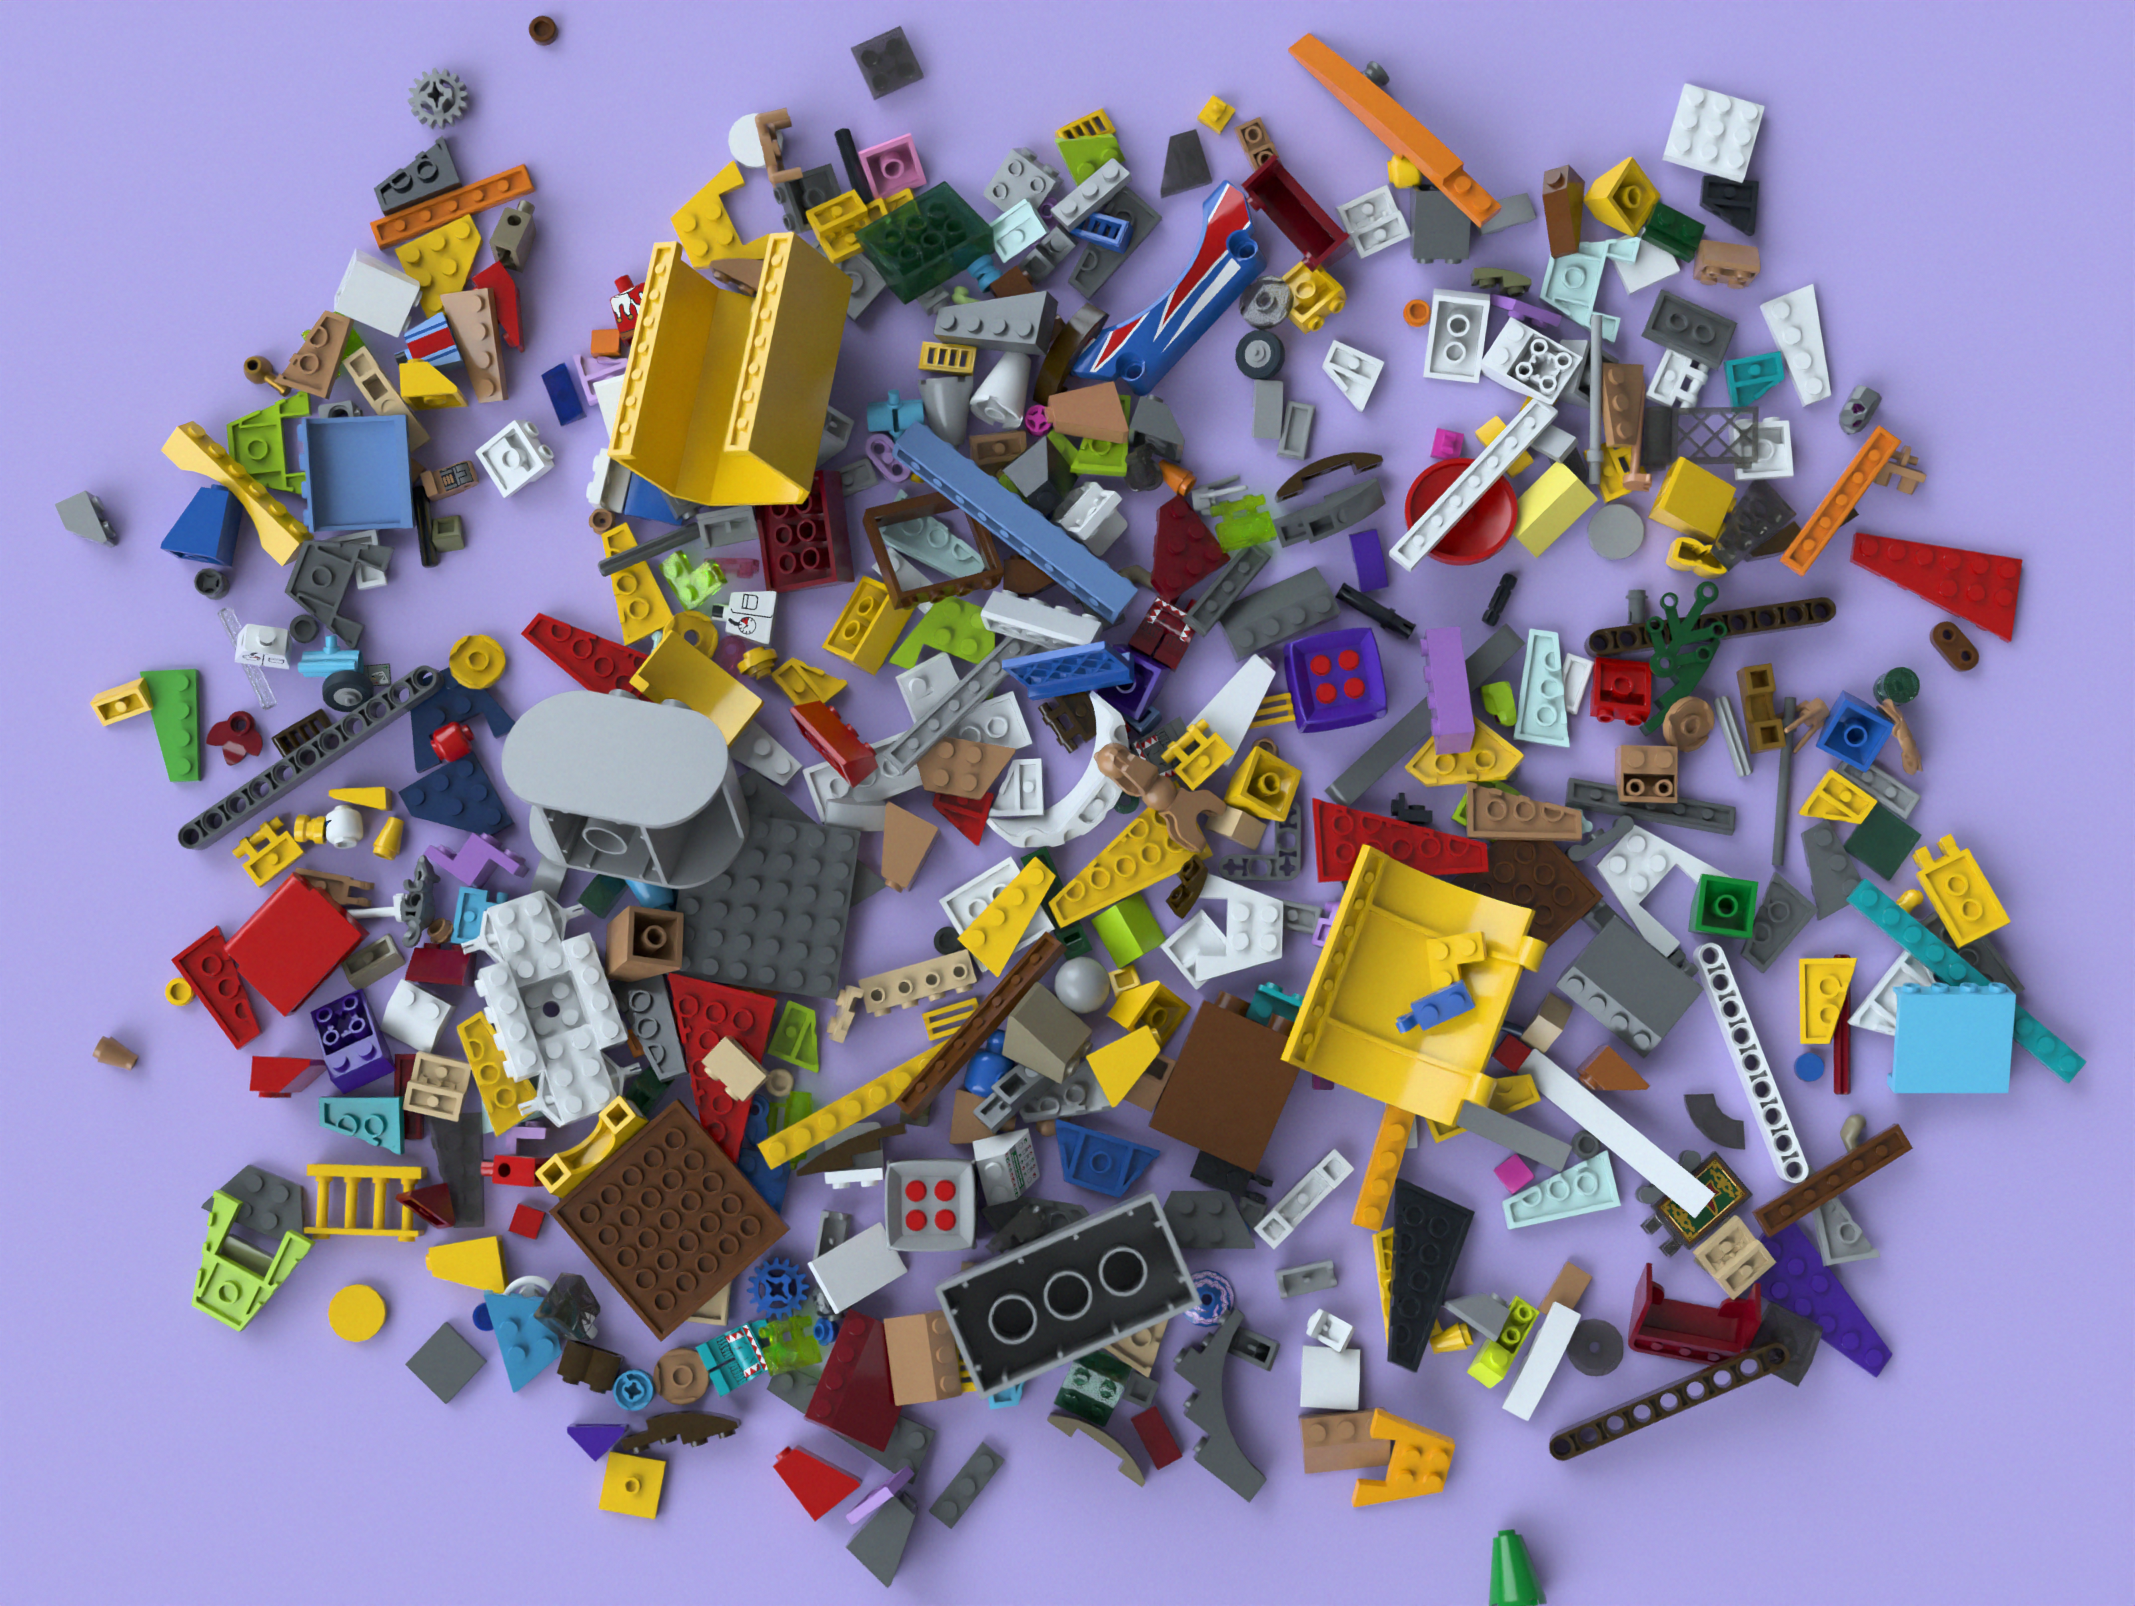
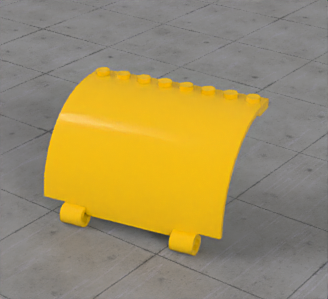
M1363 844L1281 1060L1363 1095L1452 1127L1456 1126L1465 1100L1488 1108L1498 1080L1484 1075L1501 1026L1523 968L1538 972L1548 944L1527 936L1536 911L1489 898L1444 882L1402 864L1371 846ZM1478 931L1484 932L1488 961L1461 965L1462 979L1476 1004L1475 1008L1423 1031L1420 1024H1418L1411 1030L1401 1034L1396 1026L1397 1018L1412 1012L1411 1002L1433 993L1426 940Z

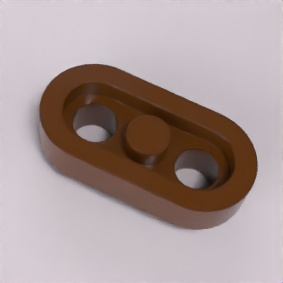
M1944 621L1931 629L1929 635L1931 644L1954 670L1966 672L1977 665L1979 661L1977 649L1954 623ZM1943 631L1950 633L1951 637L1949 640L1943 637ZM1962 652H1966L1969 655L1968 661H1964L1961 658Z

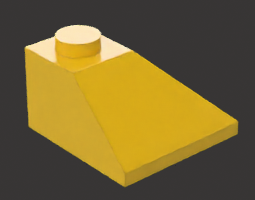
M1628 157L1596 179L1585 195L1583 202L1598 221L1631 237H1636L1650 215L1653 205L1660 199L1661 195L1635 159Z
M410 359L407 363L399 364L401 397L413 411L469 407L468 400L458 387L430 363L425 362L423 359Z
M1256 746L1231 777L1223 802L1251 816L1284 822L1291 807L1302 771Z
M1156 980L1123 992L1107 1015L1130 1033L1148 1025L1150 1030L1156 1028L1163 1042L1158 1045L1161 1050L1191 1007Z

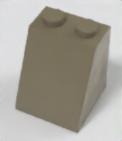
M1036 981L1008 1016L1002 1055L1062 1084L1068 1075L1073 1076L1082 1057L1086 1059V1056L1090 1054L1093 1043L1090 1042L1092 1029L1047 988Z

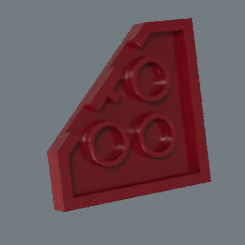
M1178 494L1157 510V530L1154 536L1152 556L1154 557L1150 583L1166 604H1169L1226 565L1231 558L1181 494Z

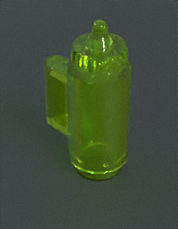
M789 1091V1098H786L785 1103L768 1102L770 1110L766 1121L769 1130L766 1136L771 1137L777 1133L778 1107L785 1108L783 1129L811 1115L814 1108V1100H811L812 1093ZM809 1149L789 1160L792 1170L797 1168L800 1160H806Z

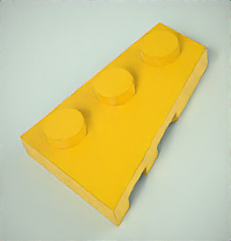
M1858 958L1799 959L1800 1044H1831Z

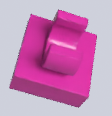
M1437 428L1430 457L1441 460L1459 458L1464 434Z

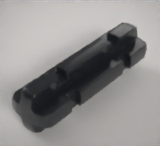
M1505 573L1499 583L1500 586L1497 587L1488 605L1489 610H1486L1482 617V621L1490 626L1497 624L1500 618L1499 613H1502L1512 593L1510 590L1514 589L1518 581L1514 575Z

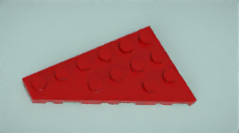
M669 972L668 980H670L674 1008L678 1016L677 1022L681 1040L684 1043L688 1072L691 1075V1086L695 1104L698 1107L701 1125L732 1161L738 1165L755 1093L746 1101L734 1100L725 1091L727 1086L720 1079L715 1081L705 1072L706 1066L701 1061L725 1036L731 1035L762 1065L778 999Z

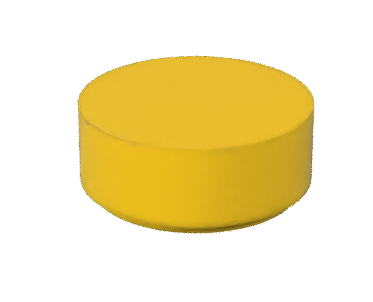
M184 978L172 979L165 989L167 1000L176 1006H186L196 996Z

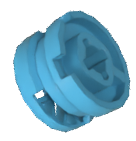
M631 1369L624 1372L617 1378L613 1386V1395L616 1403L625 1410L637 1411L646 1407L653 1400L656 1393L655 1385L653 1386V1377L643 1369Z

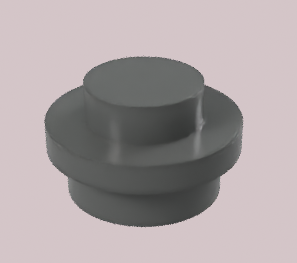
M1580 1131L1572 1138V1151L1579 1158H1593L1599 1152L1600 1141L1589 1131Z

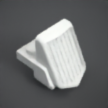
M1087 481L1081 487L1071 489L1065 501L1053 510L1052 519L1049 521L1054 526L1062 528L1068 537L1086 546L1094 556L1103 555L1128 525L1127 521L1117 511V505L1122 500L1117 492L1103 490L1097 482Z

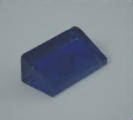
M565 362L541 375L561 427L587 417Z

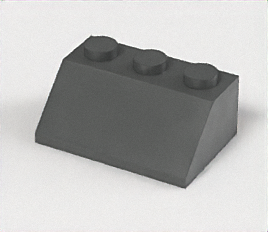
M1147 395V398L1140 396L1129 427L1128 446L1180 463L1185 439L1168 405L1164 404L1161 398L1153 395Z

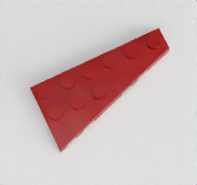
M1312 798L1318 883L1349 881L1363 844L1371 846L1389 855L1390 858L1430 876L1489 872L1487 843Z

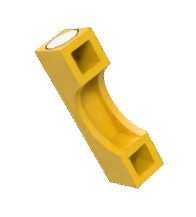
M619 1095L598 1114V1124L585 1140L572 1149L556 1153L535 1172L550 1194L560 1198L566 1197L649 1123L648 1119L633 1101Z

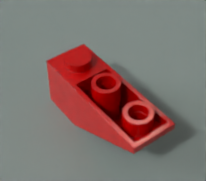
M499 260L471 278L476 285L472 290L493 288L498 325L501 323L506 330L502 336L510 348L516 346L522 353L525 349L520 290Z

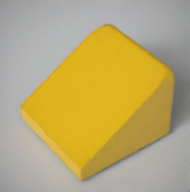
M1134 964L1108 973L1116 1001L1123 992L1142 986Z

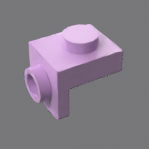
M526 1121L525 1126H513L511 1132H507L506 1148L510 1149V1155H520L522 1138L550 1139L551 1127H543V1122Z

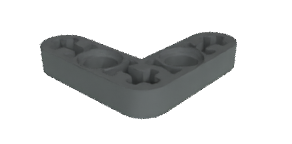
M1293 800L1290 807L1291 810L1296 812L1295 815L1290 817V825L1296 824V829L1290 827L1279 829V823L1285 825V821L1275 820L1274 855H1226L1218 865L1221 877L1230 881H1292L1300 873L1301 809L1298 803ZM1288 832L1294 835L1296 842L1292 848H1284L1280 844L1279 839L1283 833ZM1279 851L1282 853L1296 852V857L1290 856V865L1295 866V871H1291L1290 876H1285V872L1279 869L1280 866L1285 864V856L1279 857ZM1242 859L1248 860L1246 866L1248 876H1242L1243 870H1235L1233 875H1228V870H1223V865H1227L1229 860H1234V865H1243ZM1262 860L1266 863L1267 872L1263 876L1253 874L1251 865L1254 861Z

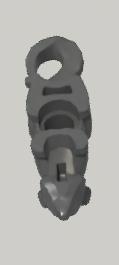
M424 854L418 859L413 883L411 879H405L403 883L404 889L409 891L407 899L402 900L400 903L401 921L405 922L409 927L402 939V944L407 948H413L419 943L422 931L432 924L436 913L433 884L439 883L441 878L434 873L433 865Z

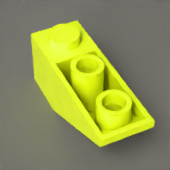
M1517 1295L1507 1308L1510 1310V1313L1498 1339L1494 1342L1487 1337L1467 1370L1469 1375L1489 1389L1505 1377L1540 1311Z

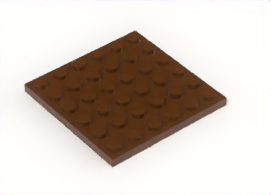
M679 1098L548 1211L660 1342L791 1229Z

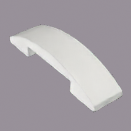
M1334 1148L1256 1225L1254 1230L1274 1250L1354 1168Z

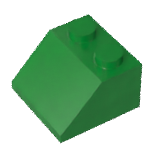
M1701 874L1691 904L1688 932L1740 940L1752 938L1758 882Z

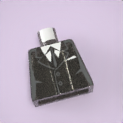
M561 1272L533 1317L560 1338L590 1341L598 1333V1329L593 1322L600 1313L601 1307L582 1275Z

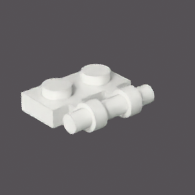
M1666 348L1645 398L1669 409L1676 399L1682 403L1678 413L1688 416L1691 408H1694L1698 402L1697 395L1701 386L1705 385L1709 376L1707 373L1710 367L1699 363L1697 369L1692 368L1690 365L1693 359ZM1685 377L1691 380L1687 392L1680 389Z

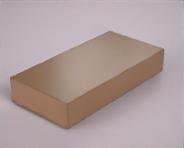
M1566 1261L1537 1310L1548 1315L1554 1302L1573 1310L1592 1276Z

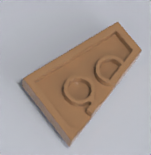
M1602 363L1601 411L1607 447L1629 448L1636 445L1644 365Z

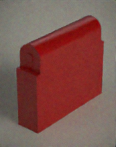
M292 872L223 947L240 965L236 970L284 1017L294 1015L370 933L337 903L322 887H314L302 875Z

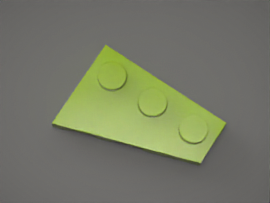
M1118 395L1129 429L1131 395ZM1084 438L1071 466L1070 473L1126 477L1128 439L1127 443L1120 444Z

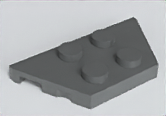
M250 1164L220 1189L244 1202L235 1219L236 1223L280 1241L283 1240L286 1232L291 1229L304 1236L303 1185ZM211 1196L203 1203L201 1208L212 1212L215 1198Z
M1171 1191L1162 1210L1178 1248L1255 1249V1243L1229 1191Z

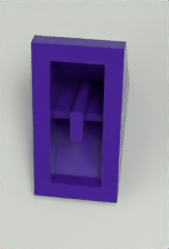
M570 1424L567 1427V1434L596 1462L629 1430V1424Z

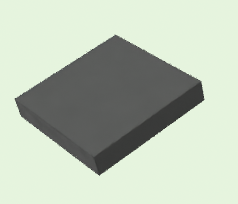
M445 1322L405 1365L447 1404L486 1364L487 1360L448 1322Z

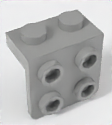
M1013 148L984 190V196L1004 212H1007L1019 202L1029 197L1031 205L1038 211L1052 190H1058L1064 180L1058 176L1060 172L1048 163L1043 165L1036 159L1038 155L1029 148Z

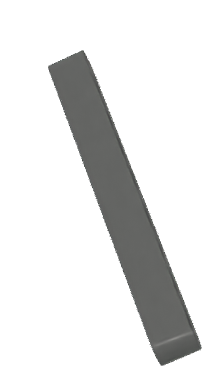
M1507 623L1465 660L1470 694L1526 644ZM1427 696L1324 790L1336 804L1349 807L1431 731L1432 715L1431 709H1428Z

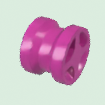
M1042 405L1030 407L1025 415V427L1031 435L1036 437H1042L1044 434L1047 435L1052 428V423H1047L1044 412L1045 406Z

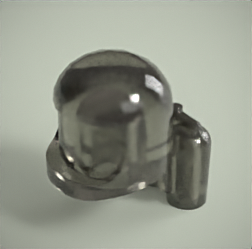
M1152 443L1136 447L1135 451L1128 454L1125 458L1127 473L1123 477L1124 482L1128 488L1135 492L1152 491L1163 483L1161 468L1151 459L1152 454L1155 452V446Z

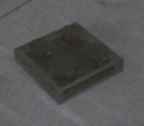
M901 26L850 48L874 100L924 78L923 72Z

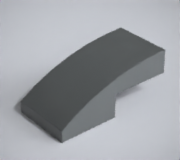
M1058 223L1017 266L1022 271L1026 270L1034 283L1038 285L1079 242Z

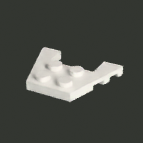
M1208 873L1198 898L1227 900L1226 957L1197 955L1195 982H1203L1211 978L1280 960L1282 958L1283 901Z

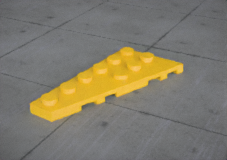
M1175 780L1174 784L1176 786V789L1180 788L1177 780ZM1147 807L1048 903L1060 929L1178 873L1183 864L1189 861L1194 854L1198 855L1202 861L1212 857L1213 854L1207 841L1201 853L1186 850L1170 839L1166 821L1158 814L1159 810ZM1196 821L1197 830L1204 836Z

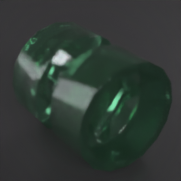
M1896 667L1876 679L1873 686V695L1881 705H1883L1884 700L1891 699L1895 706L1899 707L1913 700L1918 695L1920 681L1916 673L1911 669Z

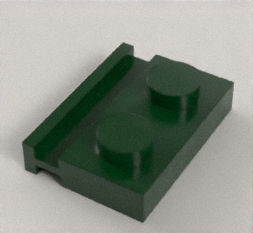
M1657 201L1652 207L1641 239L1690 263L1695 257L1694 253L1698 249L1706 225Z

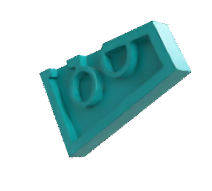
M402 1096L319 1097V1126L349 1137H357L368 1141V1144L374 1146H382L399 1155L405 1153L404 1109H402L404 1100Z

